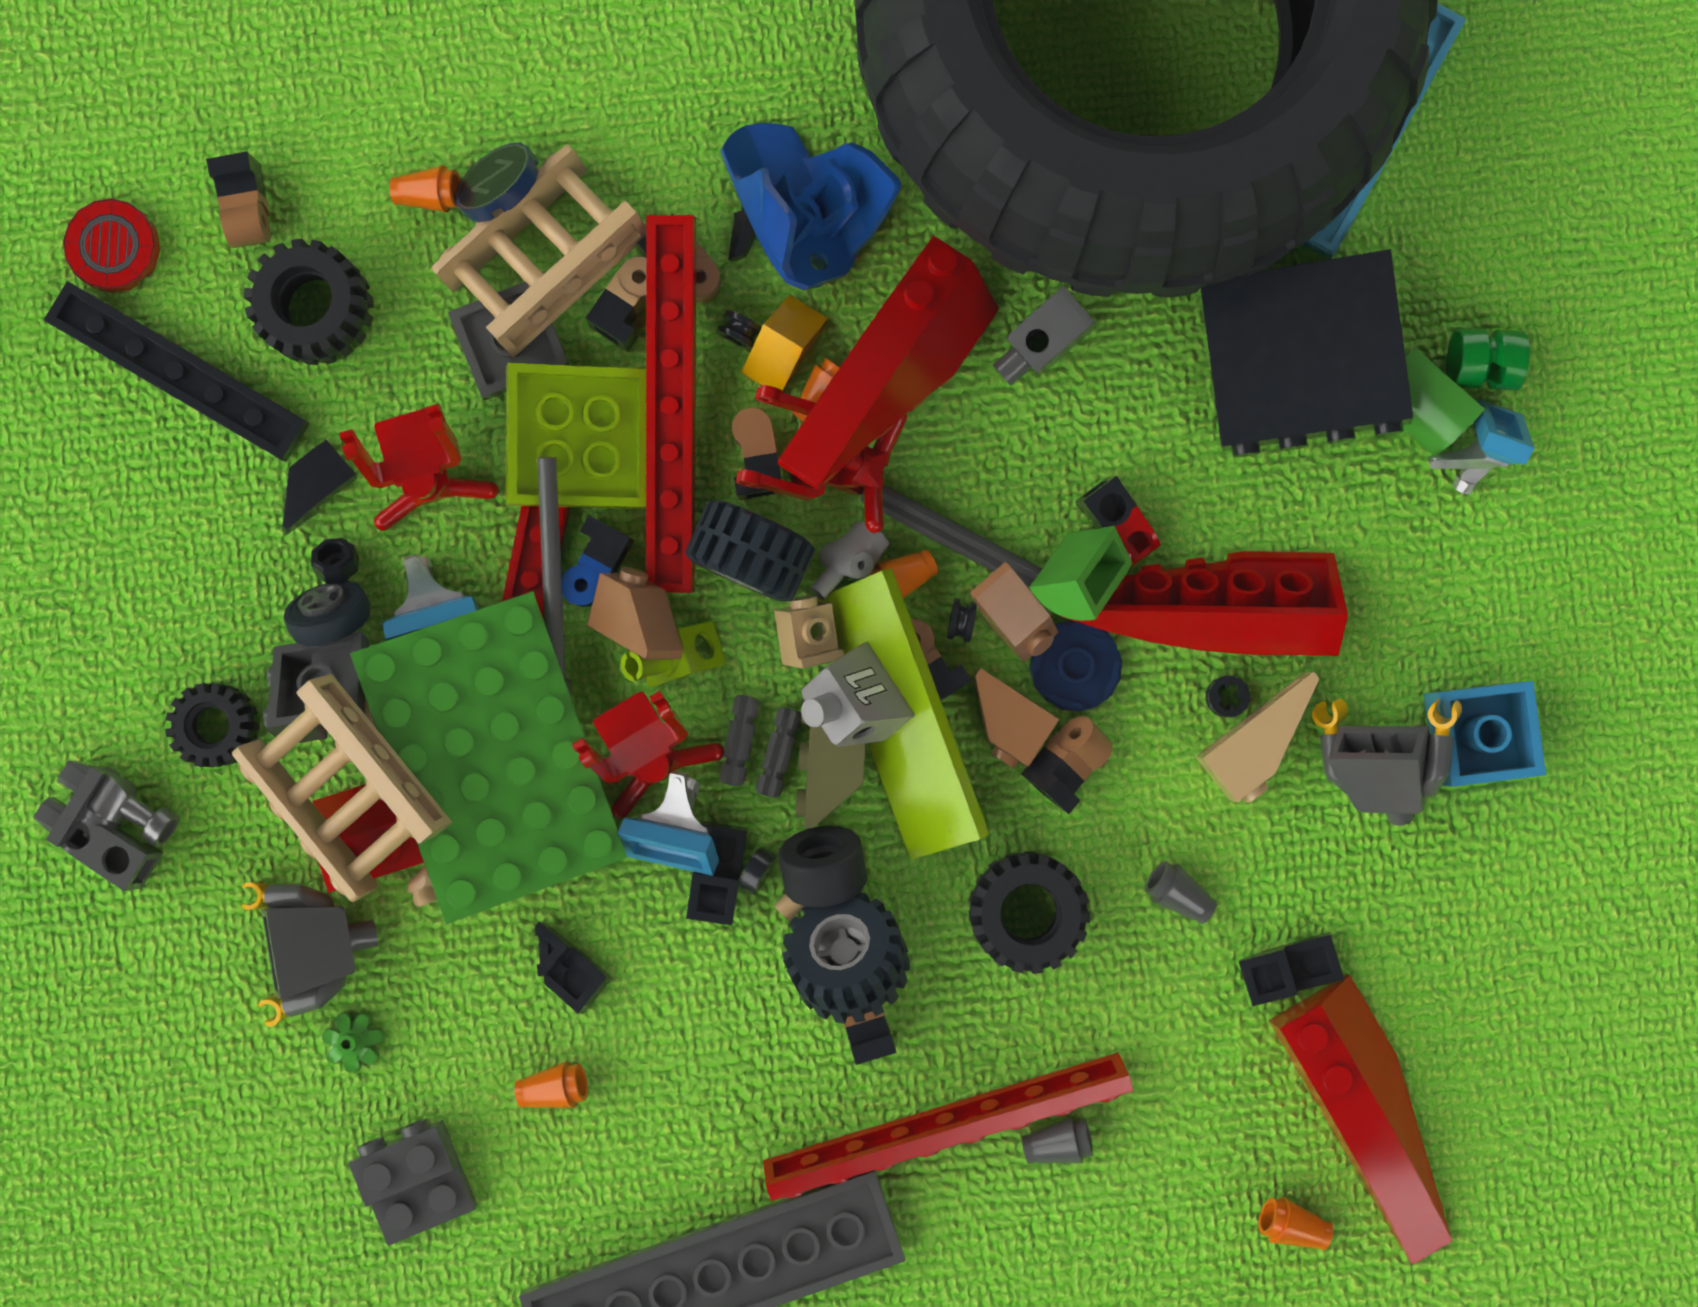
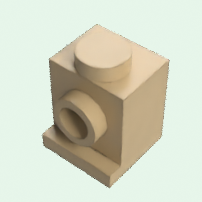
M805 595L793 598V601H790V607L774 610L782 665L804 669L836 661L844 656L843 649L838 648L832 603L818 601L817 595Z

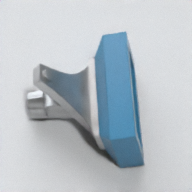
M1479 399L1478 403L1485 410L1473 422L1477 433L1473 444L1463 450L1428 456L1431 469H1460V474L1456 475L1453 487L1463 494L1470 495L1478 481L1492 468L1507 467L1509 464H1526L1535 447L1523 414Z
M418 554L405 557L403 561L408 579V596L404 604L394 611L395 616L382 622L385 639L388 641L481 608L473 596H464L462 592L450 591L439 585L434 580L432 574L433 566L430 558L426 556L419 557Z
M673 771L669 776L664 801L657 810L642 814L641 818L623 819L618 836L621 838L627 857L705 875H714L719 858L713 839L709 835L707 828L702 826L692 813L694 801L700 787L697 780L687 777L686 773Z

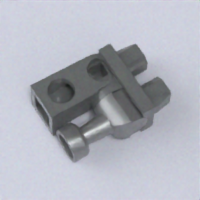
M81 761L67 762L59 775L58 782L75 792L66 805L55 797H48L42 802L34 815V819L50 832L45 840L57 847H61L69 855L121 890L141 889L163 852L148 843H141L119 829L124 819H127L144 828L142 837L156 847H160L171 837L179 823L180 817L166 808H161L154 812L136 798V786L131 781L121 777L120 773L110 767H94Z

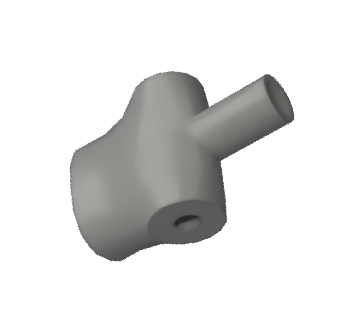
M856 521L844 536L834 542L827 543L822 548L819 558L820 563L826 570L810 589L819 598L825 600L844 576L856 579L866 578L889 546V541L881 532L870 533L866 529L864 522Z

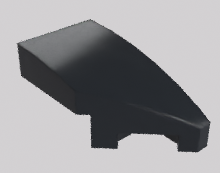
M327 440L320 443L289 467L282 531L286 535L316 515L320 505L356 479V473Z
M539 921L535 926V936L539 938L540 964H537V975L544 977V984L577 1014H584L611 981L612 977L545 922Z

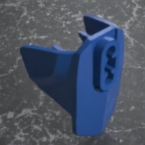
M760 123L743 126L728 137L720 150L743 209L772 265L786 283L804 291L809 288H818L826 282L845 277L849 273L858 252L873 238L901 189L899 178L872 151L854 142H849L829 152L811 157L794 127L782 124Z

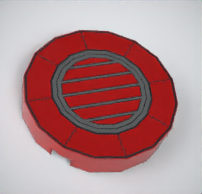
M116 199L93 201L78 210L68 223L63 240L65 259L74 275L92 288L110 293L129 291L138 286V282L143 280L146 275L149 277L155 269L160 253L158 232L153 223L132 204Z

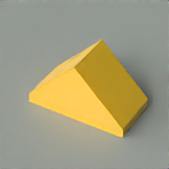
M789 295L763 324L741 373L759 385L776 387L784 392L827 324L828 318Z

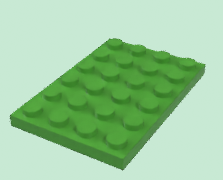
M534 592L350 653L376 729L452 821L440 834L421 844L417 842L446 924L627 858L599 776L590 767L586 769L578 758L580 755L572 747V743L582 737L585 739Z

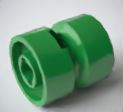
M1456 327L1452 332L1447 349L1446 375L1461 388L1479 389L1486 382L1489 389L1518 391L1523 386L1529 366L1530 347L1528 335L1525 331L1496 329L1489 336L1486 329Z

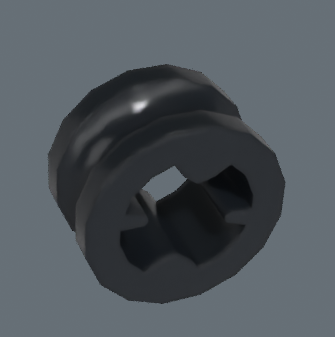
M726 310L723 315L726 318V323L723 326L719 325L716 332L726 340L742 348L752 350L754 345L753 337L759 335L762 327L739 313Z
M954 598L947 639L953 640L955 636H961L964 642L970 643L977 610L975 602L971 601L969 605H962L960 599Z
M1222 676L1214 679L1208 685L1205 692V702L1208 709L1215 715L1235 717L1242 714L1248 708L1250 691L1242 679L1235 676ZM1229 684L1236 688L1234 697L1239 701L1235 707L1233 705H1226V709H1223L1219 706L1222 698L1217 694V690L1220 686H1222V689H1228Z

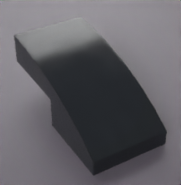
M702 821L701 825L707 828L709 835L713 839L719 862L713 876L696 872L692 873L686 919L732 926L748 828Z
M1331 932L1281 945L1239 960L1252 1007L1296 996L1298 991L1344 980Z

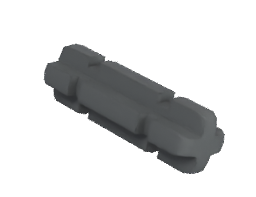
M737 695L734 698L732 713L735 716L734 721L730 720L723 756L727 757L726 764L722 763L719 777L720 782L723 784L742 786L745 782L747 768L744 767V763L749 761L755 724H752L753 717L757 718L759 700L755 697Z
M780 707L777 711L774 722L777 728L775 732L772 731L762 765L765 771L764 774H760L756 787L757 792L761 795L778 798L781 795L785 781L782 779V775L787 773L796 741L793 735L795 731L799 730L802 714L797 710Z

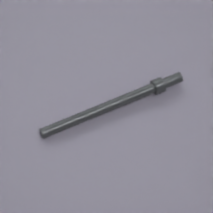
M556 457L537 458L544 623L571 697V680L566 678L557 459Z

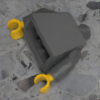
M1340 698L1333 701V717H1331L1327 712L1326 701H1322L1313 709L1312 718L1319 727L1324 728L1325 735L1320 736L1326 777L1348 795L1358 811L1385 813L1389 823L1396 826L1410 823L1414 819L1415 814L1424 810L1427 797L1435 796L1439 792L1450 773L1454 737H1450L1449 732L1450 727L1453 726L1462 713V706L1458 700L1453 703L1452 718H1444L1439 714L1438 705L1440 698L1431 705L1428 710V719L1435 726V734L1429 733L1428 726H1339L1338 729V724L1344 721L1348 715L1346 702Z
M247 882L242 885V888H254L257 892L256 902L254 904H242V908L245 910L261 909L275 994L260 1001L258 1007L270 1004L275 1007L277 1012L275 1017L264 1022L268 1027L276 1025L288 1016L293 1017L321 1009L345 987L346 976L355 972L352 952L378 947L374 920L348 924L345 908L343 906H335L333 899L326 893L303 884L268 885L264 882Z

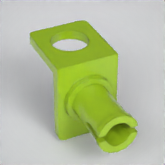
M712 621L677 629L683 648L681 659L645 660L632 651L623 654L620 664L623 675L630 681L646 678L648 686L655 687L693 673L725 665L726 660L715 624ZM697 635L703 636L709 644L710 655L708 659L702 658L696 651L695 638Z

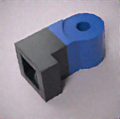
M590 515L580 532L591 537L577 565L569 568L562 576V594L564 598L570 603L582 607L592 606L600 573H617L635 541Z

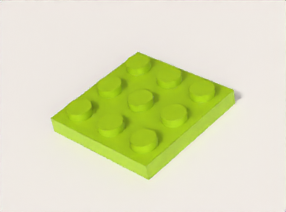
M508 363L506 365V505L539 506L537 458L556 457L558 507L646 509V369Z

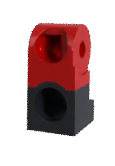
M1117 476L1105 478L1075 501L1084 516H1088L1096 529L1115 526L1133 563L1130 568L1161 546L1156 533Z

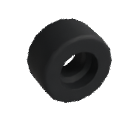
M825 825L808 828L784 841L778 851L785 893L794 903L820 908L838 905L855 897L863 890L867 882L861 839L850 829L841 826Z

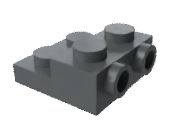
M363 632L352 633L336 642L320 646H305L293 643L274 647L272 666L268 668L267 673L270 686L269 704L265 707L263 714L265 727L270 734L276 737L305 711V703L297 695L296 691L308 680L332 674L365 714L366 698L350 656L352 652L369 647V640ZM318 724L299 743L326 739L328 731L323 725Z
M427 1118L413 1122L400 1129L402 1137L387 1143L383 1136L372 1139L356 1148L358 1155L348 1162L365 1207L372 1206L387 1246L469 1213L478 1206L443 1120L429 1125Z

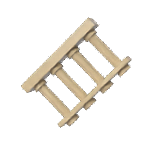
M569 144L565 145L557 153L550 155L544 161L542 167L538 169L539 172L535 184L514 208L506 212L499 208L491 212L494 216L492 220L477 222L474 228L455 246L445 250L440 259L431 268L451 292H455L464 284L489 310L495 319L486 326V329L513 358L646 236L645 224L638 213L626 201L621 203L615 210H611L580 179L586 173L587 168ZM565 191L598 223L589 234L578 242L546 210ZM531 222L564 254L546 273H542L512 241ZM497 253L529 285V288L509 305L477 272Z
M332 674L308 680L296 691L297 695L305 703V711L268 745H265L263 741L258 739L238 746L232 752V756L239 763L243 776L256 784L270 801L269 804L273 813L281 820L286 821L300 838L303 850L311 857L317 859L330 875L333 887L342 895L347 896L351 902H355L378 887V883L369 872L409 837H413L421 844L440 834L452 821ZM318 724H321L335 740L336 748L296 783L280 764L279 760ZM349 761L353 762L366 778V785L326 820L310 801L309 797ZM379 799L384 800L397 816V823L356 857L339 835Z

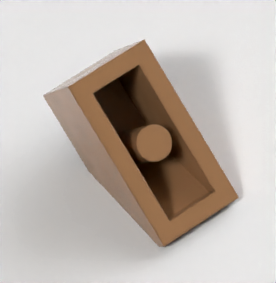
M1006 561L969 592L988 626L1023 663L1031 656H1038L1045 652L1052 644L1054 636L1058 633L1051 616Z
M621 568L620 573H600L587 626L645 660L681 659L683 648L665 589L648 581L649 575L633 568Z
M979 668L973 676L986 741L995 746L990 754L1013 769L1018 762L1029 767L1059 719L982 668Z

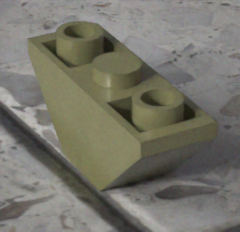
M801 716V724H806ZM821 726L810 727L809 743L800 742L798 770L807 771L806 789H797L796 817H804V828H814L863 784L865 743L838 747L830 741Z

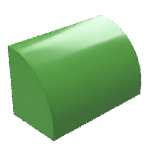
M1414 347L1405 354L1414 418L1411 424L1403 425V428L1432 455H1438L1448 448L1479 417L1485 408Z
M1115 526L1067 533L1029 588L1045 607L1062 617L1080 621L1095 620L1133 563Z

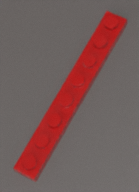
M646 215V573L649 575L648 581L665 589L666 593L695 592V563L688 558L685 551L695 531L696 217L694 215Z
M1118 1052L763 1160L766 1188L771 1201L784 1197L794 1198L813 1188L827 1184H840L853 1176L873 1170H886L893 1167L896 1163L915 1157H929L937 1154L942 1149L961 1143H975L988 1135L1007 1129H1021L1028 1126L1031 1122L1054 1115H1067L1075 1109L1096 1102H1110L1117 1099L1120 1095L1133 1091L1130 1076Z

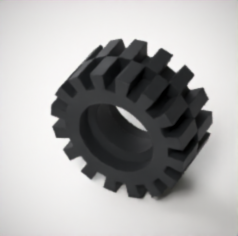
M202 683L197 684L196 688L185 689L181 692L184 696L182 698H175L171 703V706L175 707L174 712H167L165 721H171V728L165 729L166 737H173L174 742L169 744L174 752L180 751L182 755L179 758L185 762H194V766L222 767L236 763L237 761L232 756V752L238 746L258 739L253 736L254 730H260V722H254L253 715L258 714L256 706L248 704L251 699L246 694L239 693L238 688L224 684ZM210 707L221 709L229 720L227 735L224 739L214 744L204 741L199 736L196 727L199 715Z

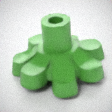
M349 1012L340 1013L336 1017L337 1029L327 1028L322 1035V1040L326 1044L332 1045V1049L326 1055L328 1061L332 1064H338L343 1060L345 1070L349 1073L360 1071L361 1060L366 1064H375L379 1060L380 1054L373 1048V1045L384 1042L385 1033L383 1029H369L373 1017L367 1012H361L355 1018V1021H353Z

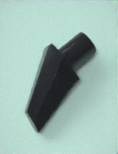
M742 204L741 211L734 213L728 260L731 262L745 258L757 237Z

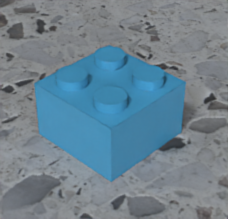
M1533 681L1423 694L1430 734H1435V726L1428 719V710L1438 698H1440L1438 712L1444 718H1452V706L1456 700L1462 706L1461 716L1450 727L1449 736L1454 737L1451 769L1442 786L1455 787L1546 775Z

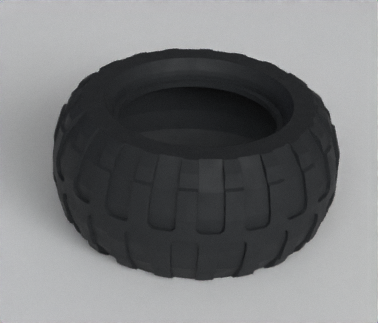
M855 0L857 55L861 76L865 81L867 93L877 117V127L892 158L904 167L910 178L920 188L926 205L947 226L953 229L959 227L970 238L985 246L992 253L991 258L1003 266L1023 275L1026 271H1032L1049 279L1068 283L1071 285L1070 289L1075 292L1102 297H1110L1111 293L1117 292L1152 293V295L1160 298L1177 297L1196 293L1202 287L1228 281L1238 276H1250L1278 262L1288 252L1308 241L1317 232L1323 230L1335 220L1374 177L1392 152L1393 145L1400 135L1405 120L1411 109L1417 104L1424 87L1429 63L1428 32L1431 22L1437 16L1438 0H1273L1279 27V51L1277 67L1270 91L1251 107L1229 120L1210 128L1171 136H1141L1102 128L1077 117L1050 99L1031 81L1009 49L998 23L993 0Z

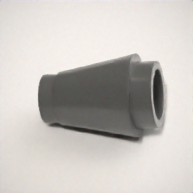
M1167 861L1160 863L1151 873L1145 885V892L1151 896L1152 903L1195 920L1200 924H1204L1210 919L1217 906V901L1211 898L1179 864L1171 865Z
M1072 1116L1032 1132L1029 1135L1022 1136V1145L1027 1164L1036 1162L1037 1164L1083 1163V1158L1094 1156L1091 1135L1086 1119L1075 1120Z

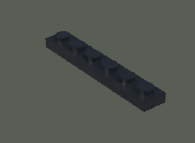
M69 281L65 283L44 318L45 322L284 462L288 461L310 424Z

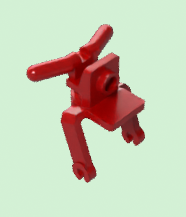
M768 385L757 387L755 400L804 415H808L816 403L786 394L782 390ZM904 415L893 425L892 429L881 438H877L873 448L868 446L864 448L858 457L818 490L793 474L789 482L747 469L738 471L735 483L749 488L766 489L805 501L823 495L826 485L852 495H862L864 491L865 527L870 533H878L884 526L883 487L885 478L882 477L884 466L886 467L889 464L891 452L907 421L908 415Z
M439 403L375 423L374 429L383 456L382 462H374L353 429L339 433L341 441L345 443V445H342L347 460L354 462L370 486L376 488H384L394 484L397 487L402 486L404 494L376 515L374 525L378 530L386 531L419 506L452 496L493 499L498 495V486L492 481L449 478L447 468L457 466L461 461V454L457 438L447 424Z
M660 690L649 696L651 702L656 706L657 712L646 694L638 692L593 720V724L612 754L611 756L603 758L583 737L572 743L573 749L580 755L578 758L586 769L590 767L606 783L617 782L628 774L630 776L634 775L633 779L611 807V813L617 819L627 817L647 789L656 782L665 780L673 771L681 767L719 761L724 756V748L719 743L673 749L674 746L686 739L688 732Z

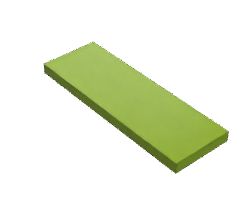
M892 568L882 570L835 590L825 600L818 598L820 602L832 603L838 648L843 649L845 655L862 643L868 642L915 714L913 718L887 740L868 743L910 859L913 860L980 840L990 835Z

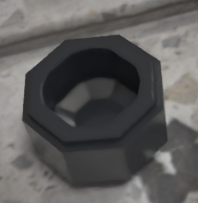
M344 538L327 539L311 551V567L316 577L327 584L346 582L358 571L359 556L354 545Z

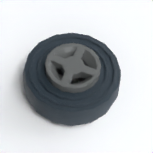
M351 581L333 584L325 583L303 592L292 600L285 609L284 623L296 643L305 646L325 645L343 639L362 627L370 617V602L358 583Z

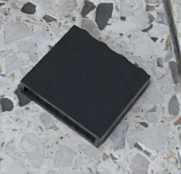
M1391 249L1262 270L1247 277L1238 276L1228 281L1201 288L1223 452L1232 450L1233 457H1246L1260 454V446L1278 443L1282 451L1307 447V439L1325 436L1328 444L1355 440V432L1373 429L1377 437L1403 433V425L1412 423L1414 417Z

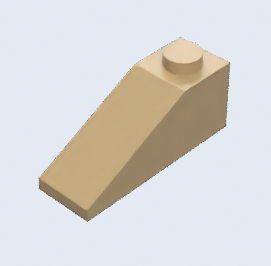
M1314 671L1302 673L1195 757L1229 801L1238 803L1244 799L1246 803H1250L1269 788L1265 781L1276 773L1320 679Z

